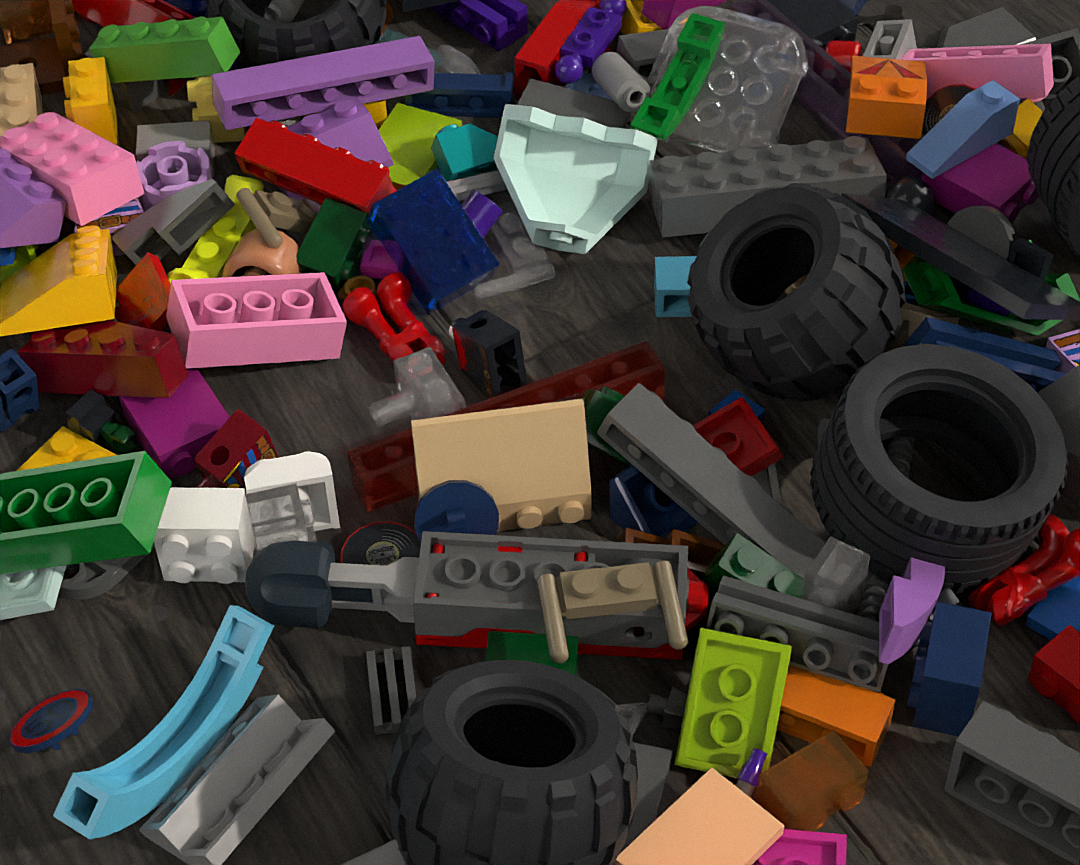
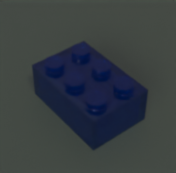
M438 168L374 203L367 216V222L400 273H403L410 281L412 291L428 315L490 280L500 266L499 261Z

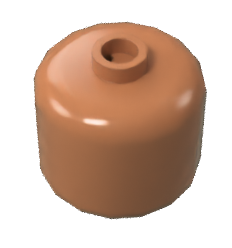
M254 229L243 235L224 265L222 277L302 274V269L298 265L296 258L300 248L292 238L281 231H278L283 240L281 246L270 248L258 229Z

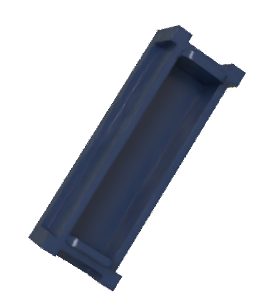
M506 72V75L434 73V89L405 95V103L408 106L444 116L502 118L505 104H514V94H512L513 72Z

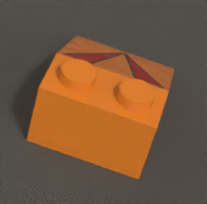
M852 56L846 132L921 139L927 95L925 62Z

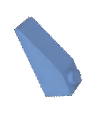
M994 80L966 94L907 153L906 160L931 179H934L1013 134L1020 98Z

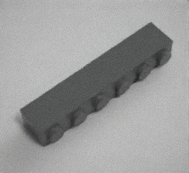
M640 383L607 414L597 431V434L724 545L738 533L809 583L836 553L819 534L810 531L795 518L787 506L773 499L753 477L744 474L729 461L722 450L713 447L696 432L692 424L678 417L663 403L657 394L648 391Z

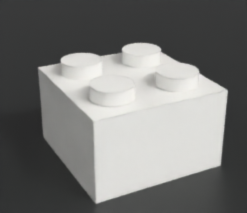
M170 487L154 539L164 581H175L178 583L205 581L223 584L245 582L246 571L253 559L255 545L245 488Z

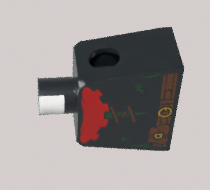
M481 310L468 318H458L451 324L449 335L454 339L461 371L493 405L497 407L529 389L520 331L516 327L487 310Z

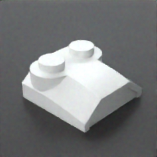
M308 451L285 457L262 459L247 468L244 480L257 543L264 540L329 528H340L331 466L324 455Z

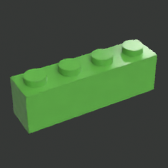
M203 16L191 20L176 21L169 19L158 23L139 22L134 25L124 26L108 25L99 31L98 37L89 48L93 58L105 57L110 83L212 76V74L228 72L240 54V50L223 17L206 18Z

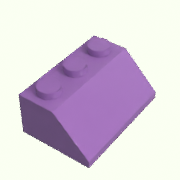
M357 97L351 100H342L328 110L319 114H310L300 122L287 127L289 131L301 136L304 133L310 134L322 144L333 149L335 147H342L351 152L354 157L363 161L373 160L388 167L394 165L370 112ZM279 187L281 192L287 197L299 200L304 199L300 195Z
M0 148V248L58 242L67 201L57 194L52 186L44 183L34 175L30 168L22 165L12 157L8 150Z

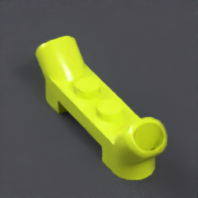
M231 175L227 178L224 192L235 203V206L199 238L182 268H175L168 273L167 277L170 283L171 280L222 278L224 265L243 235L257 229L237 199V192L242 188L250 189L253 195L256 190L263 191L264 185L261 180L238 175Z

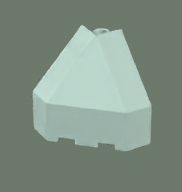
M505 104L493 159L532 243L558 251L586 254L647 193L649 160H654L658 138L636 129L607 127L586 118L554 115L533 106Z

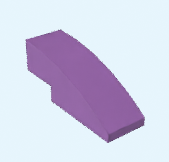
M910 557L903 578L893 575L879 611V662L885 664L893 662L909 651L920 639L922 629L927 620L930 619L944 583V566Z

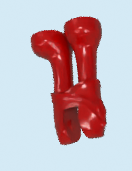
M394 272L384 277L379 283L376 293L377 299L369 288H357L347 295L342 304V310L351 322L366 328L380 341L379 346L383 354L392 360L403 375L412 380L421 375L420 365L414 354L418 351L427 365L435 369L445 364L446 350L443 348L441 341L431 335L424 327V324L418 321L408 306L412 293L410 281L403 273ZM381 310L396 323L402 332L397 334L382 315Z
M1049 514L1038 531L1039 548L1025 560L1008 567L1000 574L978 586L968 597L971 607L976 610L991 612V620L999 626H1004L1020 617L1033 604L1044 601L1047 598L1048 591L1080 577V529L1076 528L1069 532L1059 518Z

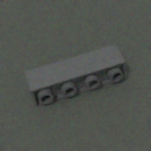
M723 575L718 593L716 592L713 598L705 629L792 646L790 666L880 693L888 664L879 662L878 621Z

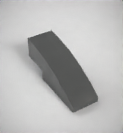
M210 179L171 195L129 222L111 239L135 265L141 261L147 252L158 256L159 260L172 249L180 256L234 207L235 203L213 179Z

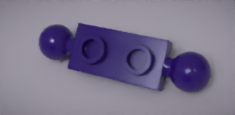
M601 0L600 9L589 7L560 48L561 58L555 65V74L561 82L566 84L575 83L583 74V66L592 69L595 60L605 52L622 27V17L627 10L626 0Z

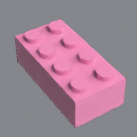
M55 112L43 113L37 116L35 121L23 127L11 128L4 133V136L0 137V148L8 150L12 157L22 165L30 168L32 173L40 180L52 186L53 190L67 201L64 216L80 226L144 194L134 154Z
M325 272L171 280L166 318L172 334H175L186 369L340 358L347 321Z

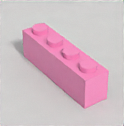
M1051 43L909 49L900 59L925 62L927 74L926 100L937 90L949 85L965 84L977 89L994 80L1012 94L1021 98L1022 102L1026 99L1037 102L1046 98L1054 86Z

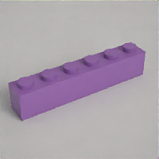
M416 36L212 74L213 104L225 130L251 126L256 117L270 122L271 120L276 121L322 112L334 107L342 100H351L355 97L364 104L433 90L435 61L422 38Z

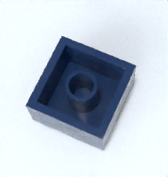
M936 602L933 619H928L922 629L914 663L913 679L907 702L908 708L915 709L912 727L960 736L974 714L981 686L991 612Z

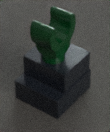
M92 389L66 412L68 429L99 446L106 441L119 455L130 453L136 447V444L130 441L135 433L129 427L117 424L116 411L105 405L103 397Z

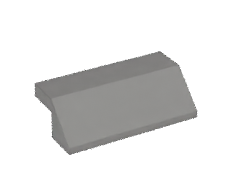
M279 694L257 697L139 831L146 838L189 865H222L327 742L335 730L324 718L301 720Z

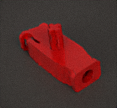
M559 0L554 4L515 56L516 68L513 93L518 100H520L530 78L557 86L562 85L563 82L555 74V65L561 58L560 48L589 7L600 9L601 0ZM607 47L604 53L611 52V49Z

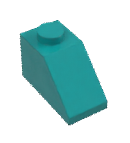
M451 124L440 129L434 138L431 149L445 182L499 170L493 159L498 136L472 124L460 127L457 124Z

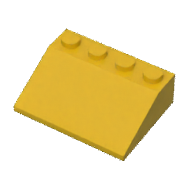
M95 225L81 227L76 230L77 233L70 234L3 280L0 287V337L114 319L117 267L109 228L100 229L99 226Z

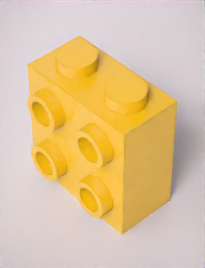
M105 57L68 61L69 76L63 77L65 95L67 99L70 98V100H64L67 119L119 146L117 111Z

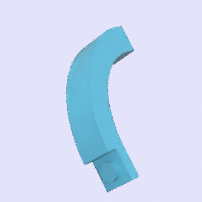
M230 605L200 668L185 692L163 720L136 746L114 761L90 771L73 773L53 817L86 838L94 839L124 829L164 802L226 733L242 709L264 668L257 664L274 625L240 606Z

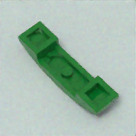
M691 13L677 38L678 50L652 98L645 97L630 124L631 129H636L665 140L677 128L692 106L707 77L725 29L724 22Z

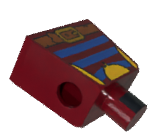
M238 408L196 455L194 462L203 480L194 488H245L248 503L244 480L247 468L262 459L279 458L268 431Z

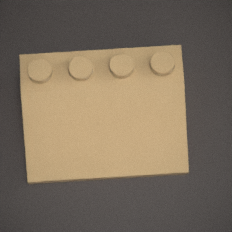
M583 399L411 421L419 501L433 486L449 480H467L482 486L493 496L499 511L498 531L520 528L531 529L542 525L575 523L580 520L591 519V481Z

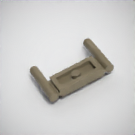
M242 188L236 195L270 248H278L283 242L275 227L307 234L321 208L318 203L307 198L303 200L294 199L280 192L267 193L256 190L253 195L250 189ZM359 253V255H358V257H357V259H356V262H357V263L359 262V260H360V258H361L360 253Z
M659 561L654 566H650L649 562L560 572L559 577H555L552 574H543L537 579L550 659L554 663H563L569 656L562 616H565L566 620L655 610L656 605H661L670 646L673 649L679 650L686 647L688 643L671 563L668 561Z

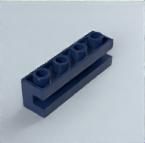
M925 317L904 344V346L919 344L954 346L981 354L1010 369L1031 385L1037 393L1065 375V373L1054 371L1061 363L1055 350L930 317Z

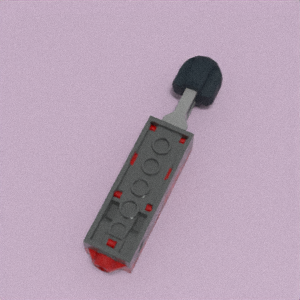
M427 531L422 533L419 558L403 557L387 566L336 563L334 549L328 542L293 540L273 543L255 554L246 571L245 578L246 596L251 605L271 623L282 626L320 628L331 618L332 608L388 611L400 622L415 623L417 645L486 649L489 631L546 634L537 582L538 577L543 574H552L555 577H559L560 572L649 562L650 566H654L659 561H668L671 563L686 632L707 617L709 587L687 568L688 546ZM656 605L655 610L566 620V617L562 616L565 636H578V654L682 660L683 649H673L669 644L661 605Z

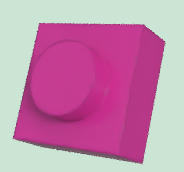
M371 240L369 247L364 252L360 265L361 276L383 279L390 273H401L406 257L405 243Z

